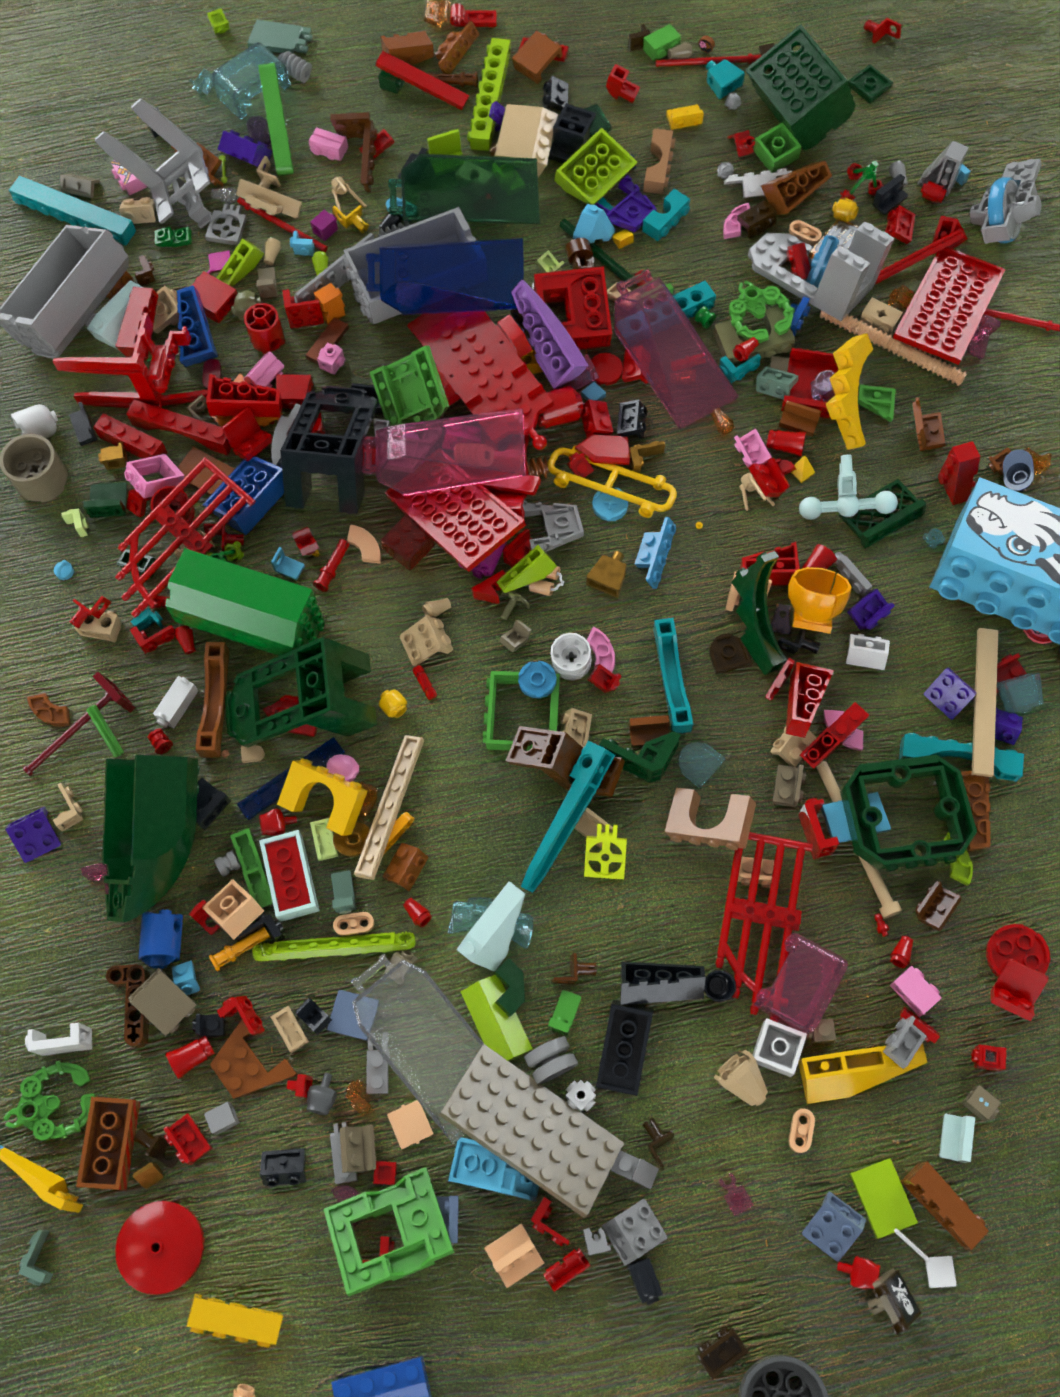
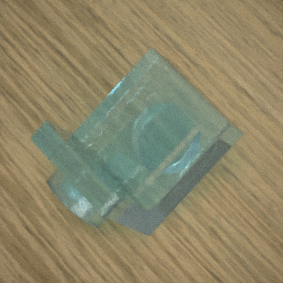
M203 68L196 81L190 78L189 82L193 84L192 88L198 93L204 92L208 95L218 78Z

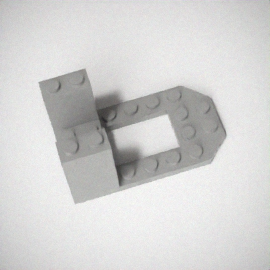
M864 221L856 229L849 249L839 246L831 254L818 288L781 267L788 260L787 247L803 242L796 236L787 233H766L749 249L748 257L752 260L753 271L801 299L803 296L809 298L810 304L842 321L873 289L895 238ZM805 243L809 264L811 265L817 252L814 247Z

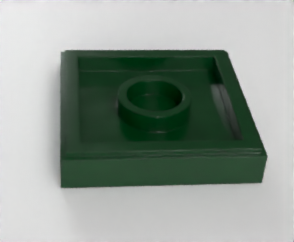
M870 64L848 80V86L869 103H872L893 86V81Z

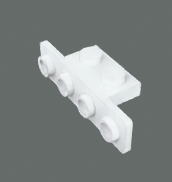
M787 168L778 169L775 173L767 170L762 171L759 175H754V172L744 174L743 177H738L737 174L730 175L724 181V185L742 183L744 198L765 196L760 185L792 172V170L787 171Z

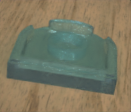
M693 742L681 750L678 762L682 774L701 789L726 758L708 744Z

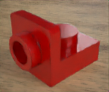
M576 452L569 457L570 461L567 463V466L574 475L585 478L594 469L584 457V452L580 454Z

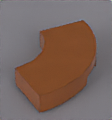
M46 693L27 697L32 712L43 722L58 727L71 726L69 708L67 706L52 704Z

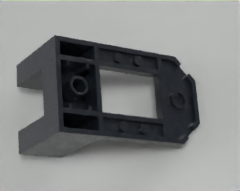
M328 385L322 387L320 392L311 391L306 394L280 450L286 507L304 508L312 489L311 474L320 473L337 475L339 512L358 514L365 495L363 442L377 408V399L369 397L367 391L360 388ZM321 410L345 412L347 414L353 413L344 436L311 433Z

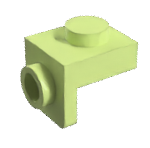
M549 250L535 261L543 273L562 271L561 266L564 264L563 260L559 263Z
M79 508L61 513L66 524L74 523L80 537L88 536L87 528H89V523Z

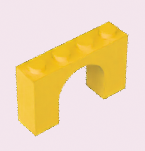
M301 758V760L292 761L277 805L291 812L303 811L312 787L319 782L323 783L331 790L334 798L333 810L326 828L341 836L352 835L368 790L361 788L362 785L360 783L346 781L345 777L335 773L333 775L329 773V769L312 765L313 762Z

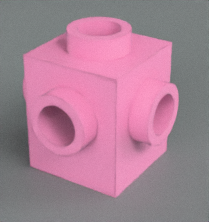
M327 343L320 350L317 358L319 368L335 375L345 362L343 349L338 345Z

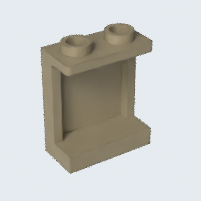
M160 968L128 998L130 1003L165 1036L169 1032L173 1033L179 1027V1022L184 1017L188 1018L195 1011L194 1007L196 1006L194 1000L189 998Z

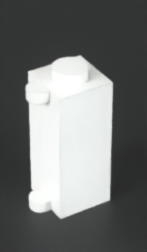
M178 676L153 713L157 719L156 722L165 728L170 726L174 729L198 693L196 686L186 678Z

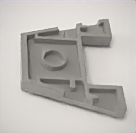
M524 500L522 506L525 517L542 515L547 537L529 539L531 550L539 545L547 552L584 536L577 505L559 503L542 505V502L531 504Z

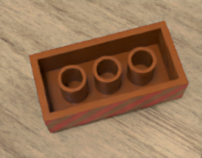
M91 1097L76 1187L127 1191L134 1137L140 1109L139 1101Z

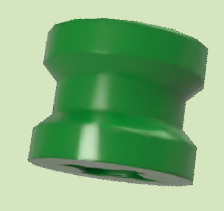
M704 306L696 313L694 320L697 323L700 322L702 327L707 329L715 321L716 314L710 313L709 309Z

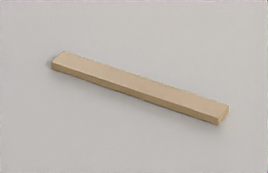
M979 628L977 630L975 692L977 694L974 700L972 775L992 777L994 775L998 630Z
M404 736L354 872L356 877L375 879L424 743L422 737Z

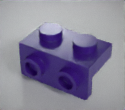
M873 589L848 610L847 613L860 630H870L878 624L877 621L888 616L891 613L890 610L895 605L887 603L879 590Z
M996 708L995 739L1014 745L1022 731L1023 717Z

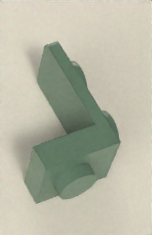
M351 871L332 873L331 879L334 894L332 904L335 912L347 914L352 910H357Z
M38 1229L33 1234L30 1240V1249L23 1256L19 1265L21 1268L18 1274L28 1277V1282L40 1286L41 1283H49L53 1276L52 1273L34 1266L49 1233L46 1229Z

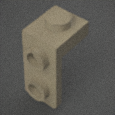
M274 267L258 269L256 284L260 297L262 299L278 297Z

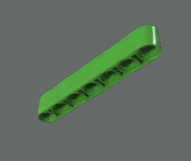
M275 62L258 65L277 176L294 174Z

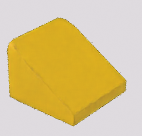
M624 229L613 234L611 239L621 249L634 242V234Z

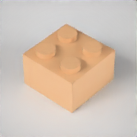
M233 879L202 907L233 940L264 912L255 899Z

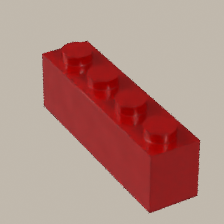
M104 413L93 426L100 439L115 446L122 442L127 452L142 459L162 454L167 455L168 453L162 441Z

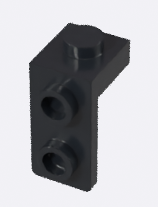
M270 914L262 915L256 919V923L248 926L239 934L236 940L239 942L264 926L265 928L268 927L272 936L278 942L285 939L282 934L285 929L280 921L275 922Z

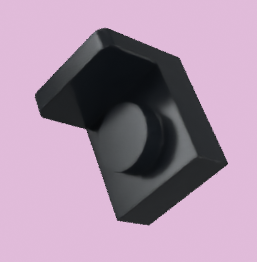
M196 1014V1019L193 1020L192 1024L193 1032L199 1037L225 1036V1017L220 1018L219 1014Z

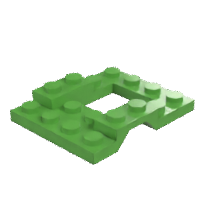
M426 1167L405 1175L398 1183L380 1191L364 1192L323 1209L348 1297L390 1279L395 1281L434 1265V1261L454 1253ZM393 1210L404 1247L363 1263L352 1224L372 1215L375 1218Z

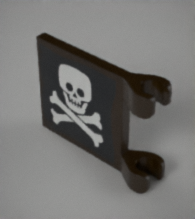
M899 1270L894 1271L882 1284L872 1290L877 1299L886 1295L899 1319V1321L891 1326L895 1335L902 1331H908L909 1326L919 1317L921 1311Z

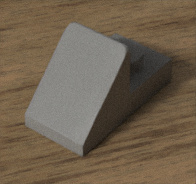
M621 1150L611 1169L612 1172L650 1190L659 1168L643 1159H638Z

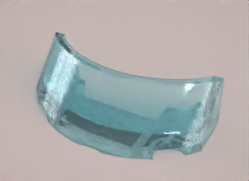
M473 897L469 898L468 902H461L459 900L453 902L448 934L470 931L494 899ZM520 913L511 940L528 949L533 932V917L529 914Z

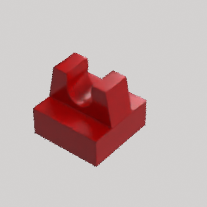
M297 1074V1081H287V1090L295 1091L296 1097L307 1098L309 1087L312 1086L313 1077Z

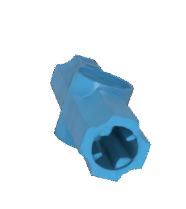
M826 235L819 251L811 262L812 268L806 282L814 285L816 288L819 287L831 254L839 245L840 241L836 237Z

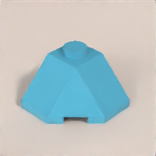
M587 204L580 215L573 238H585L589 243H594L598 239H602L603 242L610 241L615 233V228L603 209L598 208L596 205Z

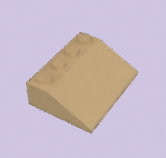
M507 104L494 158L539 177L547 166L553 138V126L556 123L558 114L543 107Z

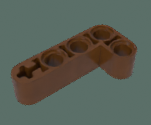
M138 964L112 966L106 972V980L116 987H126L124 1040L126 1044L134 1048H143L149 1039V1020L141 1013L140 1019L134 1022V1015L140 1011L130 1003L128 998L150 977V973ZM138 971H142L141 978L135 980V974ZM121 972L120 980L114 981L115 975ZM137 1034L140 1035L139 1038L133 1041V1038L137 1037Z

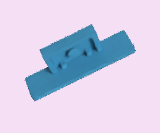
M665 517L661 532L644 533L635 561V565L638 568H649L646 581L653 589H657L661 580V574L671 548L673 535L676 532V525L669 517Z

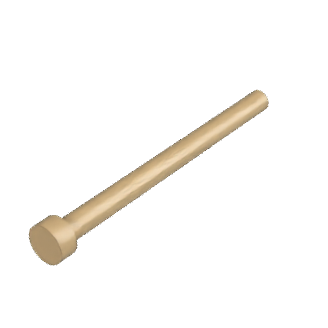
M823 761L816 768L832 802L841 801L839 786L827 761ZM859 857L882 905L879 910L883 919L902 912L899 902H893L879 870Z

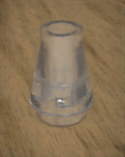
M231 187L213 188L211 190L212 199L232 204L236 202L237 192Z

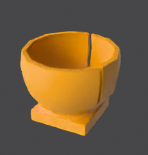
M806 567L796 570L788 585V597L794 607L792 627L831 634L832 619L842 613L851 596L852 587L848 579L838 573L835 578L836 572L823 568Z

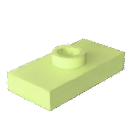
M329 818L310 822L318 861L338 857V852L333 844V831L326 828Z

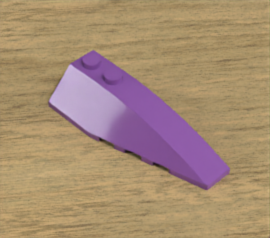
M521 280L513 289L512 295L518 312L522 313L524 328L529 332V342L536 351V361L552 387L557 389L577 378L589 365L559 319L538 294L524 280Z

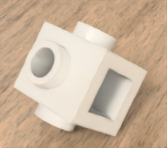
M582 1080L578 1083L573 1081L566 1089L568 1092L566 1094L568 1105L573 1110L577 1109L582 1112L585 1109L586 1112L589 1111L596 1103L594 1101L596 1095L593 1093L596 1089L588 1081L585 1083ZM579 1091L585 1093V1097L583 1099H579L577 1097V1093Z

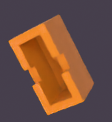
M329 283L314 292L315 300L320 302L323 319L328 325L333 318L340 319L345 316V304L341 298L343 295L338 287L335 288L332 283Z

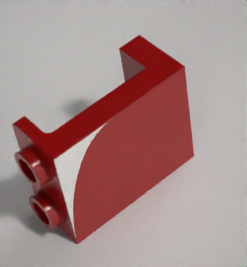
M817 798L805 801L798 814L807 842L813 844L811 851L813 859L832 855L839 846L837 836L825 839L817 814L825 802L823 799L817 800Z

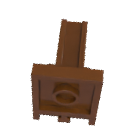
M370 113L331 114L330 121L338 135L345 136L347 139H363L361 184L364 185L366 192H371V186L374 185L372 170H375L373 155H376L374 140H377V129L374 128V122L370 119Z

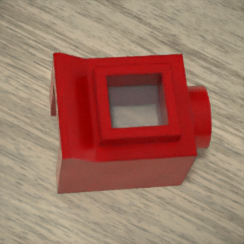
M981 1044L975 1046L971 1054L974 1068L998 1072L1005 1070L1006 1048Z

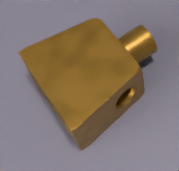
M615 551L612 557L602 555L588 573L586 585L619 598L627 565L622 562L624 555L619 551Z

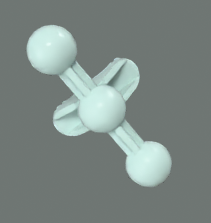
M842 455L837 481L839 499L837 501L820 502L815 497H807L799 505L801 516L805 519L813 520L819 517L821 513L839 512L842 516L851 517L859 510L876 509L882 514H889L896 509L898 499L890 491H882L875 498L858 499L856 497V473L852 468V455Z

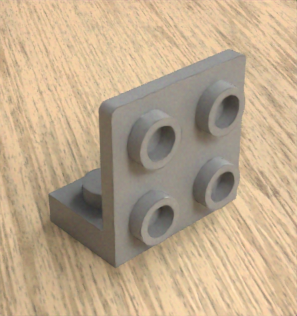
M642 1199L602 1225L625 1266L667 1239L666 1233L645 1199Z

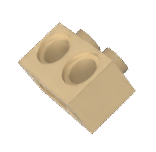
M107 611L99 619L92 615L88 616L79 629L77 627L74 628L81 636L116 642L122 621L116 613Z

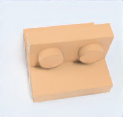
M522 1223L484 1248L506 1288L544 1264Z

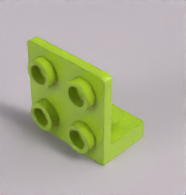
M458 129L427 139L430 163L436 176L458 170L466 161L461 151L460 132Z

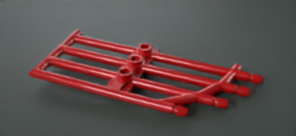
M206 457L187 474L124 539V542L118 546V549L123 552L130 545L129 562L116 574L115 578L120 581L131 571L134 582L121 598L127 601L138 590L144 599L131 613L135 618L148 605L152 609L158 605L154 599L168 586V581L175 567L150 593H148L143 584L182 543L189 550L206 555L213 547L210 543L211 539L246 503L253 506L256 502ZM207 467L213 475L177 512L172 510L168 505ZM219 479L223 481L227 487L189 525L182 517ZM234 491L241 498L203 537L196 529ZM154 520L158 521L163 527L138 551L139 535ZM169 531L177 539L140 576L137 564Z
M749 832L748 840L757 841L748 898L747 900L735 898L743 848H738V850L734 851L715 964L716 968L722 969L724 958L726 957L735 973L736 992L732 998H739L743 982L753 992L750 1014L757 1015L758 1005L762 997L772 1002L770 1020L778 1022L780 1006L787 1007L788 999L783 998L782 993L792 930L799 931L802 911L796 910L804 855L805 851H812L813 844ZM765 843L777 845L767 904L755 902ZM785 847L797 849L788 908L775 906ZM731 918L744 920L737 960L727 943ZM752 922L764 924L755 982L744 973ZM772 926L784 928L774 994L762 989Z

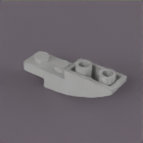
M295 404L288 418L281 415L275 428L271 455L272 463L282 468L280 450L301 405Z

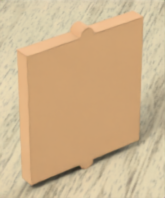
M419 1099L406 1106L401 1105V1108L387 1114L401 1150L415 1143L419 1144L421 1140L434 1135Z

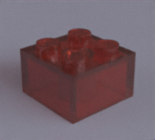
M407 515L381 539L383 550L409 571L435 546L434 540Z

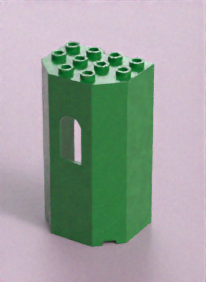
M184 548L168 581L167 589H170V598H166L165 606L175 622L278 656L317 640L319 632H322L325 626L324 618L312 589Z

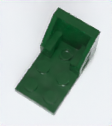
M673 731L647 741L639 755H636V752L630 748L624 749L618 746V743L612 739L606 740L602 738L599 746L613 753L615 757L623 758L625 760L623 770L652 783L661 780L678 748L681 735Z

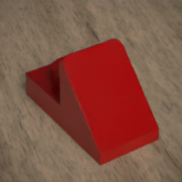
M502 570L472 587L473 598L499 604V596L496 590L499 591L501 588L497 581L506 573Z

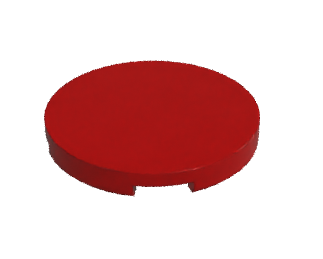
M1009 924L992 934L987 943L986 958L990 969L997 977H999L1008 959H1013L1045 974L1050 963V950L1046 941L1039 933L1022 924Z

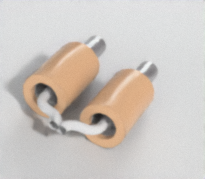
M557 566L551 574L545 577L553 580H558L559 578L561 583L555 588L554 583L544 580L528 584L525 587H529L530 592L552 596L553 591L564 585L560 567Z

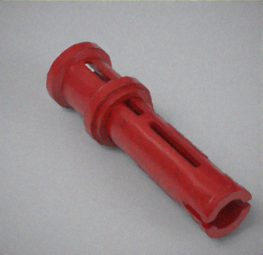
M339 540L326 566L320 569L319 577L313 582V586L318 590L327 592L331 580L335 579V571L348 547H350V543H347L346 540Z

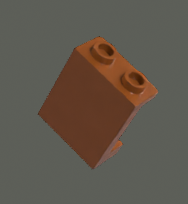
M536 30L512 57L514 69L539 84L542 81L541 73L556 56L558 58L562 57L561 46L558 42L549 39L546 34H541Z

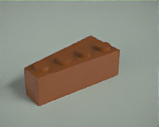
M826 161L806 165L760 186L768 203L777 211V215L789 213L832 177Z
M928 1161L916 1164L900 1181L965 1250H972L989 1232L985 1227L986 1223L969 1209V1205L952 1190Z

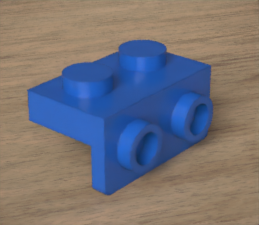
M804 296L799 305L791 304V307L795 309L790 327L794 336L797 330L802 328L803 319L805 316H808L811 308L809 306L810 299Z

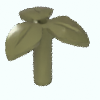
M512 590L507 593L502 591V596H509L510 598L500 616L502 619L507 621L518 601L524 603L527 609L530 608L527 599L516 591Z

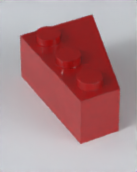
M796 542L783 548H774L773 551L777 553L779 558L774 564L769 580H772L771 586L789 585L794 572L800 569ZM763 552L743 557L740 569H748Z

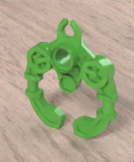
M745 280L744 284L748 285V287L743 289V283L740 282L738 287L740 296L729 305L731 325L735 326L737 335L747 340L755 337L759 343L769 340L766 329L751 331L747 326H742L741 324L743 322L742 317L745 316L746 312H750L758 319L763 318L766 312L765 304L770 306L778 304L779 308L783 307V316L785 318L774 325V331L779 336L787 333L792 325L793 313L795 312V309L789 304V299L780 293V290L775 286L760 289Z
M60 1060L56 1061V1064L52 1066L41 1067L32 1076L22 1081L20 1085L22 1096L18 1106L8 1111L3 1117L7 1121L11 1115H16L17 1121L15 1123L6 1122V1127L18 1128L23 1125L33 1131L36 1139L43 1142L51 1139L68 1138L67 1135L82 1132V1128L87 1124L91 1097H95L94 1093L85 1094L81 1097L80 1105L83 1112L78 1118L73 1119L74 1124L67 1127L64 1124L56 1127L54 1122L48 1119L60 1107V1099L55 1095L42 1096L41 1094L44 1090L43 1082L50 1080L49 1075L57 1072L60 1075L64 1073L71 1074L73 1082L82 1087L90 1082L88 1071L79 1065L63 1063ZM29 1107H34V1114L31 1117H26V1110Z

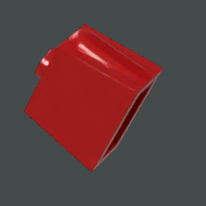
M276 374V389H279L281 393L282 408L293 409L295 404L302 405L306 394L313 390L314 384L311 375Z

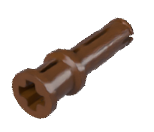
M465 72L460 74L430 73L431 76L448 85L478 87L479 83L478 72L474 74H465Z

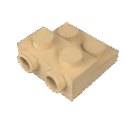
M165 285L156 292L159 296L153 331L157 334L170 323L175 326L179 322L177 292L174 289L170 290Z

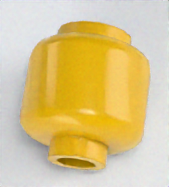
M841 198L832 207L834 218L845 223L855 220L859 210L857 203L847 198Z
M386 690L380 695L379 707L388 717L399 718L406 712L407 700L398 690Z

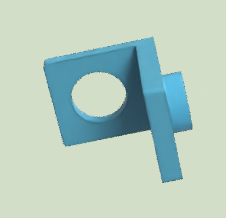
M281 547L278 548L271 560L275 572L294 580L299 578L305 567L303 563L285 556Z

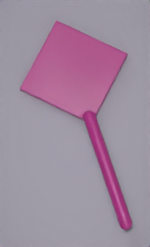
M230 251L208 254L210 270L207 273L211 274L212 272L221 271L230 258Z

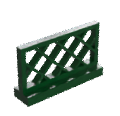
M899 479L865 497L875 498L878 493L891 491V489L897 486L902 492L901 494L894 493L900 499V504L896 507L899 511L896 514H882L874 511V509L872 511L859 510L856 513L858 514L856 520L849 519L839 513V517L861 540V545L865 549L925 514L927 503L923 499L918 500ZM902 500H911L913 504L903 505ZM860 514L871 516L870 521L859 520ZM873 516L884 517V521L880 523L872 522ZM858 525L869 526V529L862 533L858 529Z

